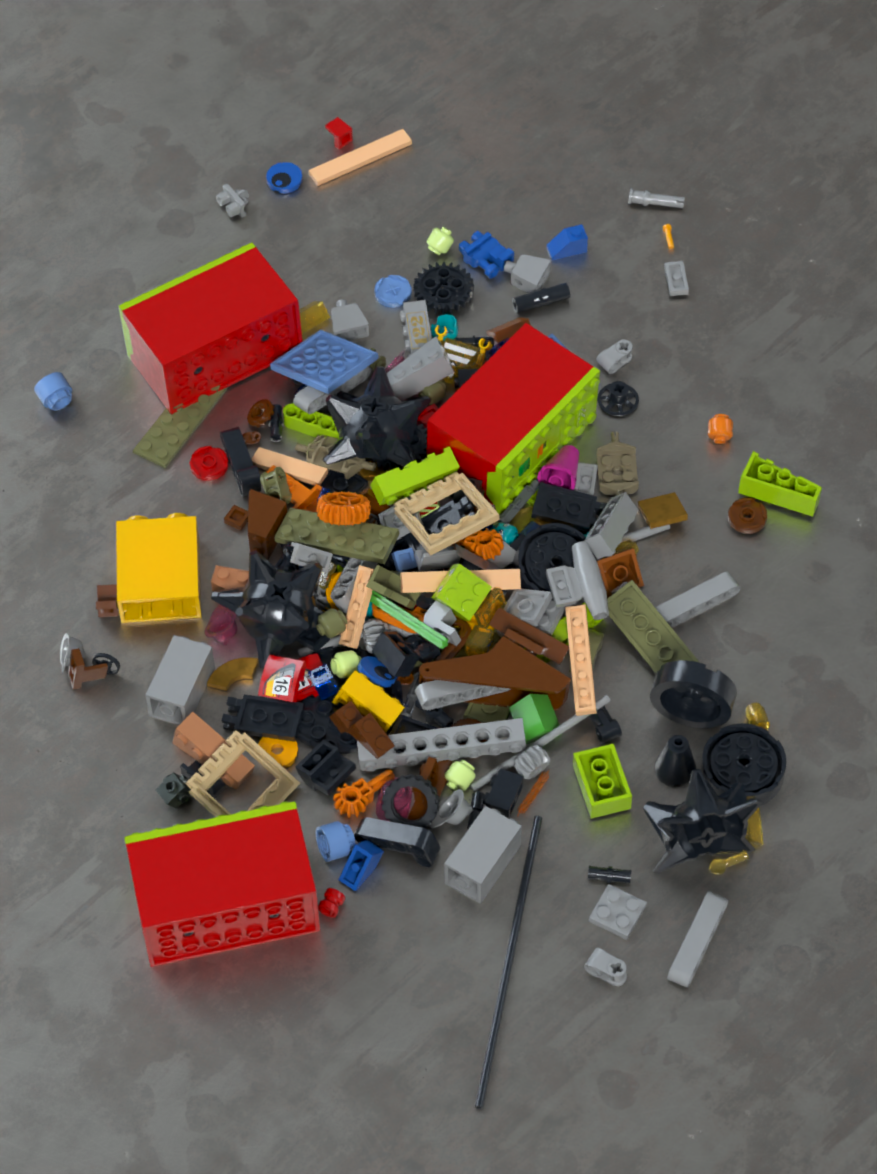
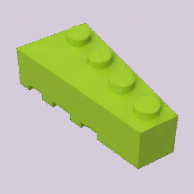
M450 446L444 448V452L437 456L435 453L427 455V458L420 463H417L416 460L410 462L403 467V470H400L398 467L376 476L370 486L379 505H392L399 499L408 498L411 494L423 488L428 491L427 486L440 479L445 482L444 477L457 472L460 467Z
M753 451L742 473L738 493L813 517L820 501L822 487L801 476L796 477L792 475L790 470L785 467L781 469L775 466L773 461L768 458L764 460L759 457L758 453Z

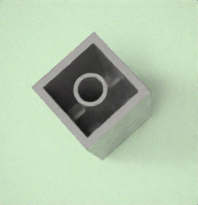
M173 636L146 693L150 717L180 725L192 712H195L206 689L207 681L215 669L212 646L204 642L192 641L187 637Z
M485 806L444 863L445 884L481 904L521 847L522 826L515 819H509L498 810Z

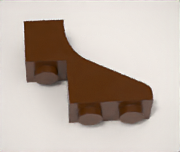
M352 701L329 717L341 734L346 732L352 735L377 759L395 746L372 714L368 713L363 717Z

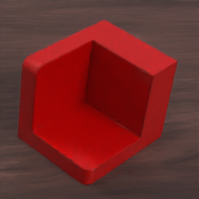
M339 117L325 125V129L334 136V145L339 150L353 141L352 128Z

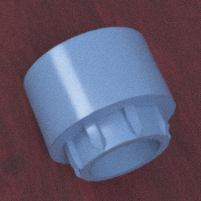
M61 372L51 373L35 385L34 391L46 408L57 411L66 407L72 400L73 390Z
M336 821L316 828L317 846L326 862L346 857L353 850L355 837L348 824H341V822Z

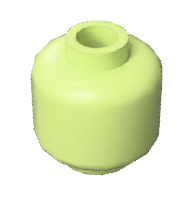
M445 227L441 229L434 228L427 239L428 249L438 255H441V253L446 254L454 242V238L451 236L452 232Z
M353 650L336 653L334 658L331 659L333 674H336L339 678L350 677L355 670L358 672L357 666L362 658Z
M462 759L461 761H454L445 773V779L448 781L446 785L454 791L458 789L467 790L475 779V768Z

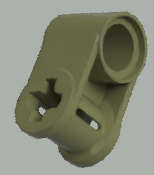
M276 467L272 472L262 473L260 481L265 494L277 499L279 495V499L287 502L288 505L292 496L284 470L281 467Z

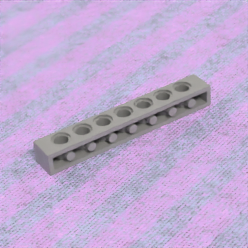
M522 718L387 735L395 746L378 759L357 741L361 771H374L380 768L393 769L403 765L415 766L419 763H426L428 757L437 759V762L442 760L455 761L459 758H477L482 755H499L505 752L518 753L526 750ZM502 737H508L506 740L500 739ZM483 739L487 740L486 742H483V743H482V742H479L480 740H483ZM461 742H466L465 745H459ZM440 745H446V746L443 747V748H439V747H438V746H440ZM421 747H424V748H425L424 750H417L418 748H421ZM399 749L404 750L402 753H396Z

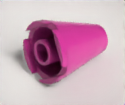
M564 445L540 469L537 477L539 484L542 482L574 490L579 463L578 449L572 445Z

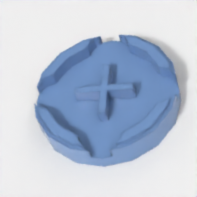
M388 275L387 278L379 279L374 289L376 300L380 304L391 308L401 307L404 302L410 300L412 294L409 281L400 275Z

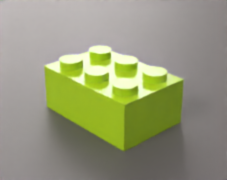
M614 743L573 753V768L591 819L631 809L632 794Z

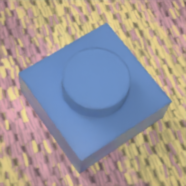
M412 548L392 553L396 571H407L418 567Z

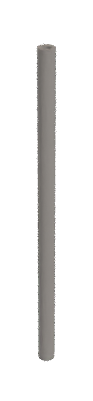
M608 695L596 701V710L611 702ZM574 715L526 747V750L536 745L543 747L589 715ZM526 750L520 751L470 784L472 790L475 792L490 782L494 775H498L500 768L508 770L513 767L518 756Z

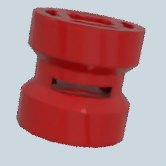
M327 888L324 893V899L318 904V910L325 916L335 918L339 912V906L346 899L345 895L337 889Z

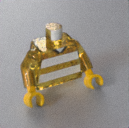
M438 325L435 332L446 350L454 373L443 378L445 382L453 383L454 377H458V369H478L482 367L487 355L485 352L492 348L490 341L486 347H483L485 339L482 338L479 340V347H475L449 338L443 340L448 330L445 327L444 333L439 334Z

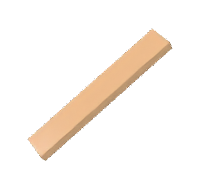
M401 129L309 170V175L317 186L322 185L412 145V139L404 129Z
M520 569L469 570L492 586L491 590L521 589ZM449 571L401 572V593L435 592Z
M586 605L565 607L576 716L597 714Z

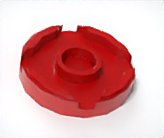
M204 446L194 451L191 455L190 469L196 478L212 481L222 477L228 470V457L221 448Z

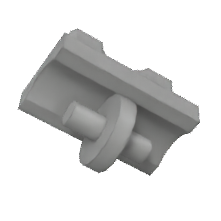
M228 183L223 185V191L216 195L219 205L223 206L229 203L226 206V211L230 217L237 214L242 218L246 216L244 207L249 202V193L245 189L240 191L236 189L234 191Z

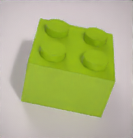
M453 564L431 598L451 608L453 614L460 619L470 621L492 586L461 564Z

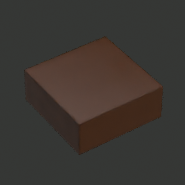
M233 505L224 517V523L241 531L248 522V511Z

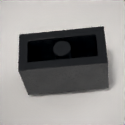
M382 632L372 650L378 661L383 663L394 677L409 676L420 658L397 632Z
M500 768L498 775H494L491 780L490 787L492 788L490 793L486 792L483 804L490 809L498 810L503 816L510 819L524 787V776Z

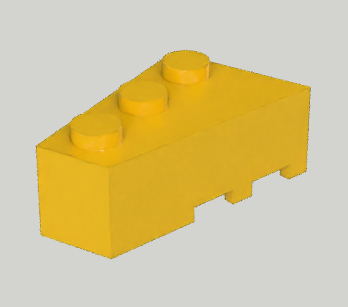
M356 670L344 683L332 701L336 705L339 702L346 705L352 701L363 716L371 713L384 732H387L405 708L399 700L391 698L385 693L383 688L374 685L363 673H358Z

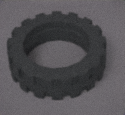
M414 774L400 776L386 788L385 794L382 797L384 816L390 822L425 828L436 818L439 811L440 798L437 796L438 791L431 785L428 779H423V776H414ZM407 786L415 787L426 796L428 809L423 817L417 820H408L397 812L394 798L401 788Z

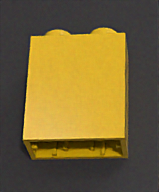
M173 513L166 518L148 519L145 516L136 515L129 517L125 521H116L117 604L121 623L202 618L200 546L196 516Z

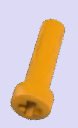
M665 224L662 229L666 235L668 248L673 249L672 226Z

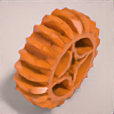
M341 491L327 493L318 498L317 516L325 523L338 526H353L354 524H361V522L364 523L369 519L371 511L370 501L362 494Z

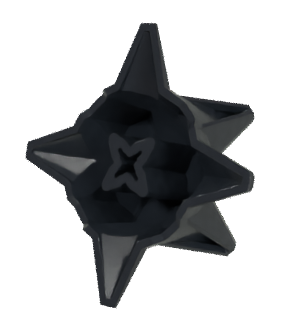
M377 366L363 395L357 397L340 391L336 396L329 395L326 398V404L337 428L339 439L322 460L329 465L355 457L361 459H388L403 467L415 461L416 457L411 443L414 439L418 417L430 404V398L424 396L401 401L394 395L385 368Z
M253 550L249 553L248 582L244 587L212 592L211 600L236 613L243 627L255 639L260 668L264 669L269 655L278 656L285 645L292 644L307 635L312 629H316L318 616L330 609L318 602L316 598L323 568L320 563H314L299 569L298 564L291 563L287 556L283 554L276 565L273 566L259 552Z
M701 769L692 770L686 799L683 803L674 806L648 801L643 808L666 848V852L653 869V872L661 873L686 861L696 860L699 856L708 854L712 856L721 853L750 854L755 848L745 837L748 827L747 820L763 802L758 798L746 801L745 785L740 782H736L729 790L718 796Z

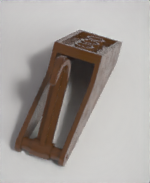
M457 619L451 626L460 627L461 630L458 633L461 639L460 643L457 646L449 643L434 662L423 663L419 668V685L425 682L441 680L511 689L506 692L465 701L466 703L507 707L514 705L529 694L548 695L554 712L559 710L567 701L571 682L569 677L504 636L488 653L454 658L471 637L470 625L461 619Z

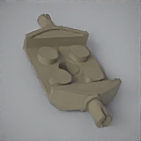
M614 431L611 432V443L597 448L599 491L614 497L624 492L628 495L633 494L639 489L636 447L619 442V432L617 431L615 432L616 435ZM615 470H619L622 472V474L614 475L612 472Z
M318 435L308 445L297 443L295 446L296 451L306 453V461L308 463L344 473L345 479L351 478L361 469L371 471L376 469V463L368 462L365 458L361 459L358 457L327 465L322 459L338 438Z

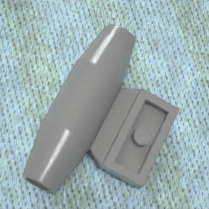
M577 542L572 546L574 568L564 565L546 569V576L556 608L575 605L583 598L593 619L601 620L609 616L605 585L598 563L587 542Z

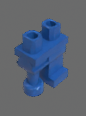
M477 230L471 236L472 244L465 240L459 244V251L463 254V261L466 264L469 263L473 268L480 266L485 270V275L490 279L494 278L499 273V270L501 272L504 271L505 260L506 262L507 260L514 262V251L503 247L489 232L482 234Z

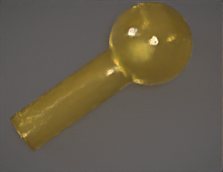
M744 851L725 860L720 858L714 859L710 863V871L715 875H722L728 867L749 859V856Z

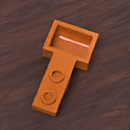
M273 465V466H272L268 471H266V472L269 473V472L274 471V469L276 468V466ZM286 474V480L292 496L290 503L294 504L292 508L317 513L318 498L330 492L318 484L310 490Z

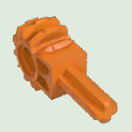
M488 528L485 531L479 530L454 543V545L464 546L466 550L485 560L490 558L494 560L495 556H501V551L504 550L503 539L500 533H497L495 529L490 531Z
M387 769L367 783L361 778L355 783L353 782L351 786L344 783L343 788L338 787L336 794L333 796L335 810H339L340 815L346 813L348 818L353 814L358 818L359 812L365 813L366 807L374 801V792L395 779L393 771Z

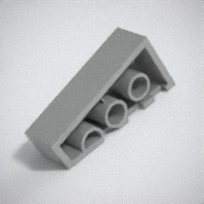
M436 336L386 374L395 397L404 401L422 391L425 387L431 386L454 373L446 350Z

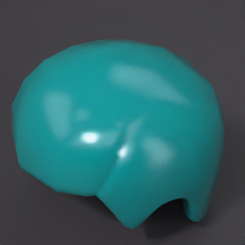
M440 315L437 318V323L435 325L431 324L432 338L436 336L438 338L435 332L438 325L439 334L444 333V328H447L448 333L443 337L442 341L444 344L445 342H451L458 336L459 325L453 315Z

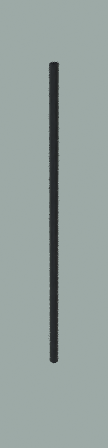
M534 816L474 1106L476 1109H483L542 823L541 816Z

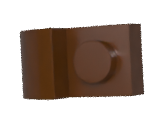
M117 584L97 585L98 601H96V610H98V617H118Z

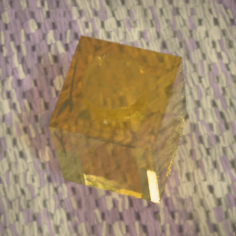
M475 624L465 642L466 655L472 656L488 653L494 644V630Z

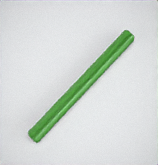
M372 591L371 603L440 649L448 646V638L380 593Z

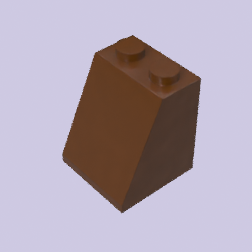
M252 489L249 491L248 505L250 552L256 550L266 560H269L278 544L274 537L287 514V502Z

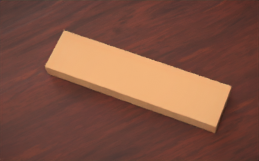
M261 447L257 449L251 459L253 465H256L258 468L268 471L273 465L281 467L286 474L295 480L314 486L316 484L321 486L328 474L327 468Z
M359 565L346 614L348 624H346V630L341 633L339 641L341 645L355 649L358 648L373 591L366 587L375 569Z

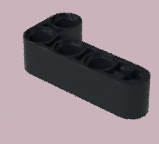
M235 427L221 431L220 438L242 497L249 495L250 489L261 492L259 470L252 463L240 428Z
M363 817L354 833L355 840L358 843L368 840L382 849L412 854L415 861L426 868L433 866L441 849L434 834L428 829L380 819Z

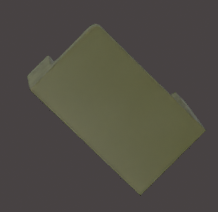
M379 565L376 566L366 587L412 610L416 605V600L422 593H401L400 576Z

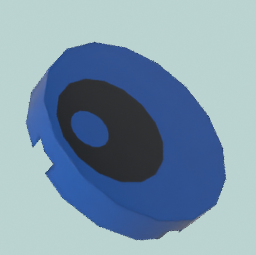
M288 162L273 165L266 174L269 188L282 194L297 190L303 181L300 168Z
M363 657L357 666L359 673H363L370 679L371 683L380 687H390L392 684L394 685L398 678L392 676L385 665L379 662L376 657Z

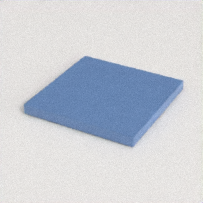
M320 329L272 362L270 367L275 372L329 394L378 360V353Z

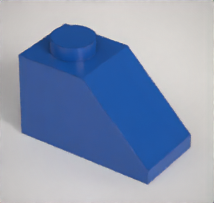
M582 224L564 228L546 247L551 259L557 260L586 253L588 237Z
M368 840L355 844L338 880L352 890L357 891L376 869L384 851Z

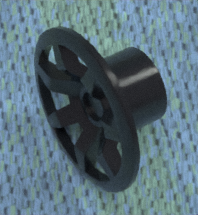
M615 381L604 386L599 391L597 402L605 413L612 416H625L635 411L639 404V396L636 390L625 382ZM607 390L609 395L602 396V394ZM635 397V404L631 403L628 399ZM601 401H610V403L605 408ZM625 404L631 409L623 412L622 405ZM614 405H617L618 412H612L610 410L614 407Z

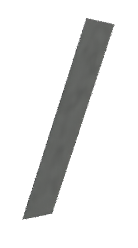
M455 544L457 555L484 570L501 569Z

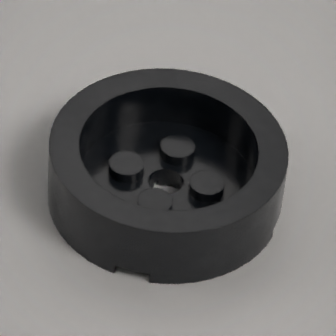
M560 523L544 524L530 531L517 549L513 561V569H520L521 589L551 592L546 576V569L555 568L551 559L558 558L562 563L561 566L566 565L567 567L574 568L572 546L577 542L584 541L586 537L575 528Z
M686 660L671 661L663 664L661 669L656 672L650 692V700L659 713L676 723L695 728H714L725 724L730 719L737 696V689L727 675L719 670L714 672L705 668L706 664Z
M732 724L721 728L718 733L710 737L706 742L702 755L701 771L718 796L729 790L736 782H740L745 785L746 801L758 798L763 802L761 805H764L772 800L782 787L787 762L786 754L780 741L771 736L768 730L753 724ZM745 758L750 763L743 766L739 763V759Z

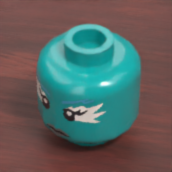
M499 522L490 529V531L495 529L497 533H500L503 541L509 546L519 537L517 528L507 523Z

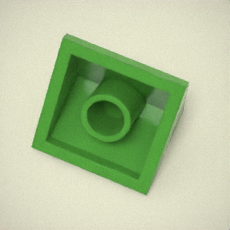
M529 694L509 707L513 719H523L526 745L537 741L560 725L548 695Z

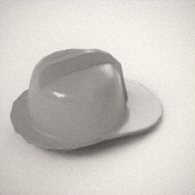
M68 633L64 635L60 648L62 673L65 667L69 666L72 649L79 648L82 658L86 657L82 642L79 639L70 637Z
M456 790L439 803L440 808L437 816L429 827L435 828L445 822L458 825L473 811L472 806L464 799L463 790Z

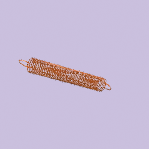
M542 772L540 775L542 778H538L539 780L536 781L517 810L520 813L521 810L522 813H525L524 811L527 810L541 790L539 788H542L549 778L546 777L545 772L544 774Z

